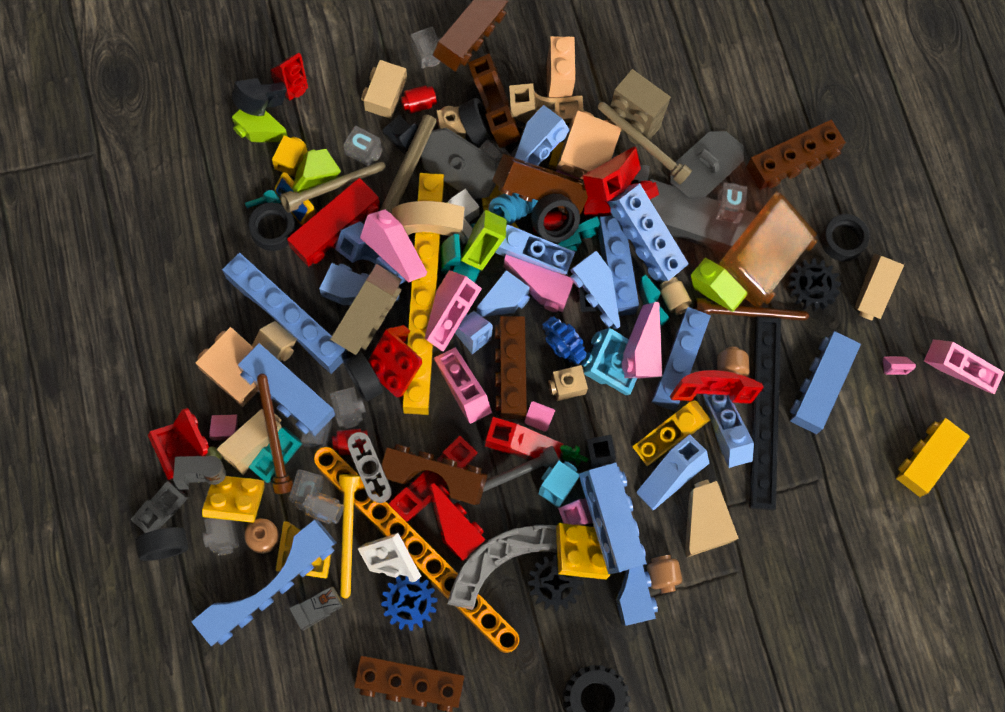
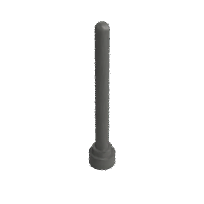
M553 446L543 449L544 452L540 453V457L487 479L483 492L542 466H545V468L548 466L555 467L559 459ZM450 496L447 497L453 504L461 502L450 498Z

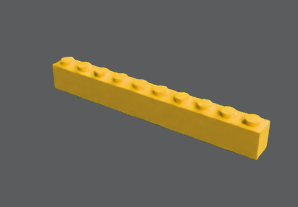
M420 173L418 201L443 202L444 174ZM431 232L415 233L414 248L427 274L412 281L409 316L410 333L407 345L421 357L422 365L404 393V414L429 415L433 345L424 338L437 291L441 235Z

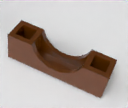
M490 53L468 62L487 112L486 117L491 132L498 146L502 148L521 140V135L511 112L500 75Z
M396 444L395 448H386L382 468L388 480L405 484L409 483L416 474L430 470L439 474L446 481L450 491V498L473 505L480 504L487 479V474L481 473L482 468L468 464L466 468L457 466L458 461L444 457L442 461L433 459L434 454L424 451L414 454L409 452L410 447Z

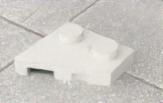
M398 533L365 543L358 548L369 571L385 573L387 576L395 578L399 575L407 576L410 582H415L421 577Z

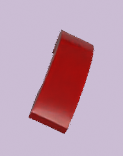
M706 370L694 372L682 378L671 393L670 399L692 401L696 394L728 395L732 403H752L764 387L762 383L740 374Z
M459 436L442 452V455L437 460L442 461L443 457L458 461L457 466L465 468L478 452ZM425 470L408 488H404L389 505L408 522L432 501L428 487L431 483L441 484L445 488L448 485L443 477L436 472Z

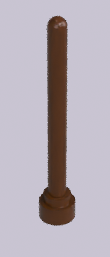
M695 298L693 309L708 315L711 313L791 320H807L809 318L807 311L738 306L732 312L720 304H711L705 298Z
M262 373L258 375L257 382L276 473L272 485L275 494H284L293 491L294 485L292 478H289V474H286L268 378Z

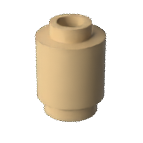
M673 277L669 281H664L660 284L661 295L670 313H676V315L684 313L692 301L682 281H679L677 277Z

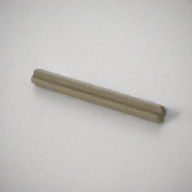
M430 115L423 116L381 210L386 209L392 214V208L398 206L436 124L434 117Z

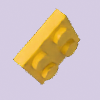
M226 476L221 483L211 484L202 509L203 517L254 523L264 491V480Z
M559 523L556 526L558 574L606 580L610 574H608L595 527Z

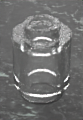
M315 491L312 495L309 494L306 497L303 508L306 509L305 514L309 517L327 524L331 522L337 524L342 516L344 505L339 503L338 499Z

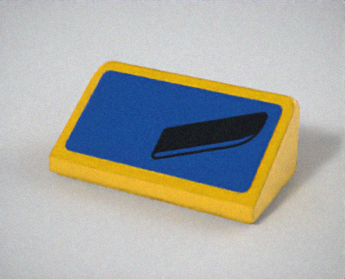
M282 173L275 186L274 191L279 198L283 193L294 192L292 190L294 181L288 173ZM309 200L302 202V205L297 210L291 212L300 225H304L316 214L314 206Z

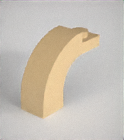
M533 83L509 86L511 112L517 120L525 124L543 105L561 117L565 123L571 122L577 111H584L582 96L547 98L538 95L534 91Z
M416 201L395 206L392 208V215L402 224L407 235L417 232H431L452 236L458 234L463 229L465 207L444 202Z

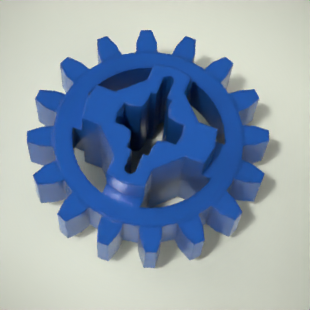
M554 316L542 324V329L546 332L545 335L547 336L545 340L558 357L567 358L574 365H578L586 358L587 353L583 350V340L570 324L566 325Z
M397 576V584L388 583L387 585L391 591L383 592L382 594L388 598L387 601L381 603L382 607H388L384 616L393 617L390 621L391 625L399 622V630H403L404 626L408 625L410 631H413L415 624L423 628L422 621L424 619L431 622V618L428 615L429 612L436 613L437 611L431 606L438 602L437 598H431L435 589L426 588L429 584L428 580L420 583L419 578L415 582H410L406 576L405 580L402 581ZM407 586H416L421 590L418 592L410 591ZM399 590V601L392 605L393 597ZM407 596L411 599H417L412 609L409 606L403 607L402 605L406 602L405 597ZM427 600L426 609L421 615L419 612L420 604ZM402 612L410 614L412 620L403 619L397 614Z

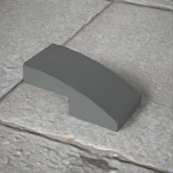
M167 481L151 500H147L131 520L145 533L158 530L189 497L182 490H178L172 481Z

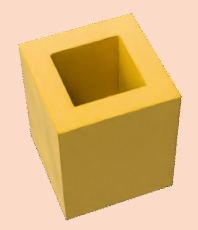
M283 136L272 158L274 169L295 177L297 168L304 159L303 156L308 152L306 144L297 137L289 138Z

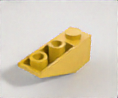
M696 400L691 401L632 447L646 466H649L674 448L689 434L692 435L711 419Z

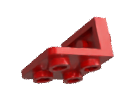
M404 325L386 329L368 360L379 382L395 397L404 395L422 365L421 357L404 343L410 333V330Z
M188 408L181 410L173 424L150 431L148 434L168 480L174 477L175 457L206 456L208 453V442L204 436H201L197 418L194 414H191Z

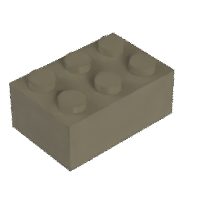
M632 69L616 87L610 107L650 140L661 127L671 97ZM621 129V131L628 136V139L632 143L638 144L634 139H632L627 133H625Z
M376 264L330 340L357 355L360 348L366 350L374 334L402 291L398 287L402 279Z

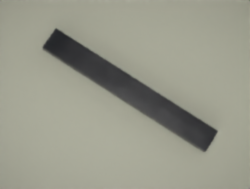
M760 316L755 318L753 380L762 383L764 388L753 401L752 440L754 448L750 473L749 509L776 510L781 318Z

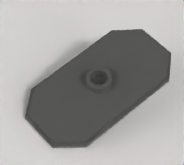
M448 128L431 132L420 156L424 169L432 174H444V182L459 192L466 189L474 200L490 197L496 186L492 181L498 168L496 159Z
M726 131L708 132L676 161L677 164L680 163L688 166L692 170L690 175L679 185L672 179L673 176L670 174V183L688 198L706 197L744 162V146Z

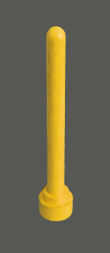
M353 474L339 475V486H341V491H344L340 587L342 598H348L351 594L354 492L357 491V487L360 484V475Z

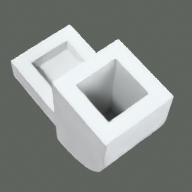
M464 189L448 201L450 204L465 207L463 229L458 233L462 245L468 242L473 230L469 222L479 216L480 208L468 191Z

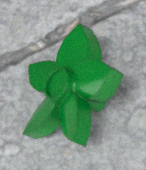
M561 445L562 459L573 461L578 467L581 461L587 463L588 458L579 454L580 447L575 446L572 449L569 446Z

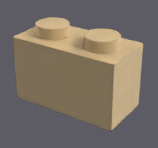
M382 60L379 61L377 68L373 67L370 74L371 83L369 88L365 87L361 98L364 101L365 111L389 119L392 118L407 80L406 68Z

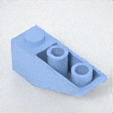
M543 105L527 122L515 158L539 165L570 132L564 120Z
M508 224L506 226V238L495 252L504 257L509 255L565 275L575 254L572 250Z
M595 251L570 269L573 274L570 277L578 288L582 286L587 292L585 298L593 308L597 306L602 312L600 318L608 328L612 326L613 329H617L620 327L612 272L599 253Z
M331 263L319 288L321 296L342 305H351L369 275L366 273L359 275L352 272V269L344 264H339L338 266Z
M703 394L719 448L728 467L752 462L754 442L729 396Z
M689 434L669 451L636 492L637 495L652 510L656 509L709 464L707 450Z

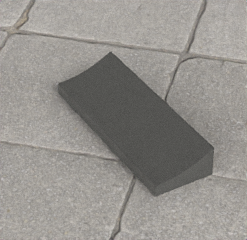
M650 179L651 182H656L659 190V195L650 201L672 236L768 268L774 265L786 223L708 197L688 198L676 187Z

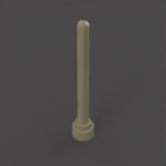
M605 102L598 104V109L667 167L671 171L672 179L679 185L690 175L692 170L688 166L674 162Z
M382 161L300 193L292 191L283 193L280 196L281 203L286 212H292L297 210L302 205V202L355 182L358 178L362 179L383 171L386 167L385 163Z

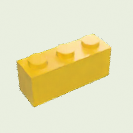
M947 418L938 423L934 421L926 430V433L929 435L924 441L921 439L912 449L914 455L910 460L906 458L898 468L900 473L896 479L919 497L929 493L970 437Z

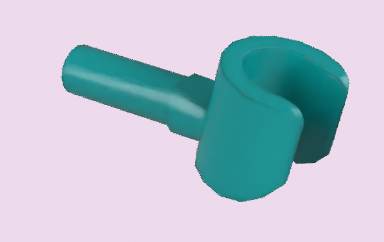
M268 190L262 197L245 202L247 208L265 202L280 204L281 200L275 191Z

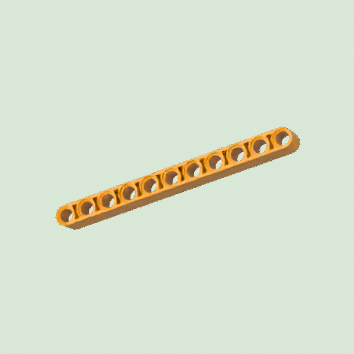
M329 447L320 448L315 453L314 460L319 471L344 495V491H341V486H339L338 476L342 473L358 474ZM330 455L333 457V462L329 466H323L320 464L322 457ZM360 477V484L357 487V491L354 492V506L385 537L391 535L390 532L394 526L400 525L404 527L405 532L401 539L406 549L408 550L413 543H419L423 547L421 554L416 556L410 554L417 569L448 599L450 592L445 589V582L449 579H456L458 573L387 502L375 503L369 496L365 501H357L355 499L356 493L360 490H366ZM381 507L387 511L383 519H375L373 517V512L377 508ZM431 561H437L440 563L441 569L438 573H429L426 569L427 564ZM479 594L476 598L478 605L474 610L470 611L455 606L498 650L509 653L516 649L519 644L518 633ZM485 615H491L495 618L496 625L492 629L483 627L481 619ZM505 633L511 634L514 638V644L509 648L502 646L500 643V636Z

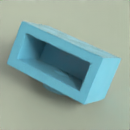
M558 461L554 468L549 466L541 478L544 482L538 494L559 508L579 478V474L576 473L577 468L566 461L564 464Z

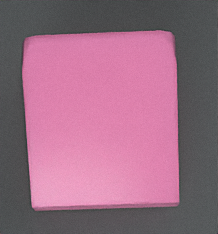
M883 357V368L886 375H907L916 368V364L908 357Z
M533 401L525 418V424L546 432L555 410Z
M212 415L209 436L212 441L227 440L237 431V415Z
M579 499L558 508L565 524L586 526L593 523L586 499Z

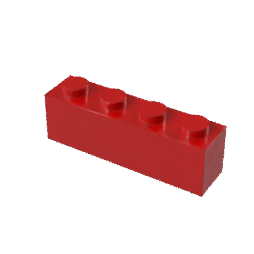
M358 178L288 237L289 247L308 267L313 263H319L330 248H336L341 230L355 223L362 222L369 214L378 212L380 207L379 197L361 178Z

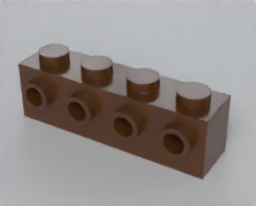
M473 0L439 40L432 56L455 72L461 64L466 66L472 57L471 52L473 50L477 52L483 44V37L486 36L488 38L496 27L494 24L496 22L500 24L507 13L504 9L508 1Z
M831 119L751 157L746 168L760 190L766 187L771 189L780 184L784 178L792 179L798 176L801 170L807 167L810 170L817 167L826 158L829 160L836 158L841 154V149L846 142Z
M503 154L492 179L499 186L500 192L510 196L513 193L519 194L518 197L528 202H532L533 199L539 201L544 196L553 193L562 194L576 205L580 214L588 199L583 181ZM558 206L557 209L559 211L568 213L564 206Z
M500 316V323L495 324V339H499V348H495V363H500V372H495V386L500 387V396H496V411H500V419H525L527 413L525 316Z
M361 656L354 688L360 689V695L375 697L377 692L386 694V700L401 702V697L412 699L411 705L426 707L427 702L438 704L437 710L452 712L453 707H459L464 676Z

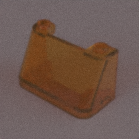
M776 191L718 265L725 268L746 290V300L756 307H760L763 302L768 305L776 295L773 291L799 256L805 249L810 251L818 240L814 238L817 233L785 196Z

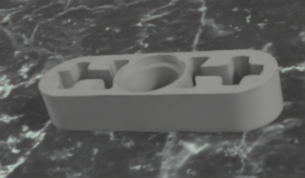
M354 433L348 439V448L363 485L373 502L384 503L391 496V487L373 444L365 433ZM356 440L366 441L363 445L366 456L362 457L360 450L353 448L357 445ZM367 461L376 463V471L372 474H365L362 470L364 463ZM377 478L381 488L386 487L382 491L383 496L379 497L377 494H372L376 488L372 481L367 483V480Z

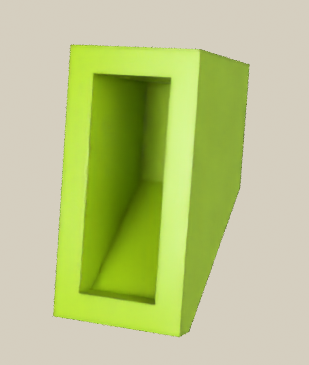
M239 110L232 116L235 132L241 138L246 137L251 142H281L283 136H287L286 129L266 110L264 116L250 115L242 110Z
M327 149L310 150L303 156L304 159L297 168L292 190L299 193L331 181L339 175L341 170Z
M485 209L473 227L461 261L483 270L506 238L507 219Z
M706 257L691 274L694 290L732 312L747 296L746 290L725 268Z

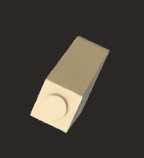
M874 253L855 308L860 311L859 316L869 320H873L874 317L881 319L904 267L903 264Z
M263 409L257 412L217 448L221 456L242 475L247 472L250 464L262 448L267 447L269 444ZM275 414L277 430L279 431L282 427L279 423L282 420Z
M709 480L694 484L695 488L689 493L685 546L686 557L732 543L739 539L717 481L709 483Z

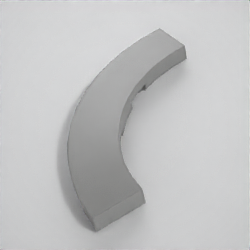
M533 525L530 527L514 528L499 534L483 544L462 567L454 581L447 604L473 610L477 595L484 581L501 564L511 558L531 552L557 553L556 526Z

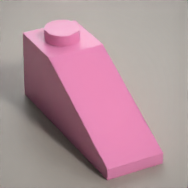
M386 209L367 215L360 238L406 281L411 282L426 276L427 271L402 224Z
M509 255L505 256L503 267L529 286V293L541 305H544L545 309L551 312L564 311L574 283L570 277Z
M449 270L436 291L424 339L444 352L482 288L468 277Z
M659 302L642 306L623 353L622 370L624 378H655L662 376Z
M933 339L924 362L941 372L991 394H995L1004 374L1000 369L951 341Z
M456 347L434 357L455 400L470 424L492 413L486 393Z

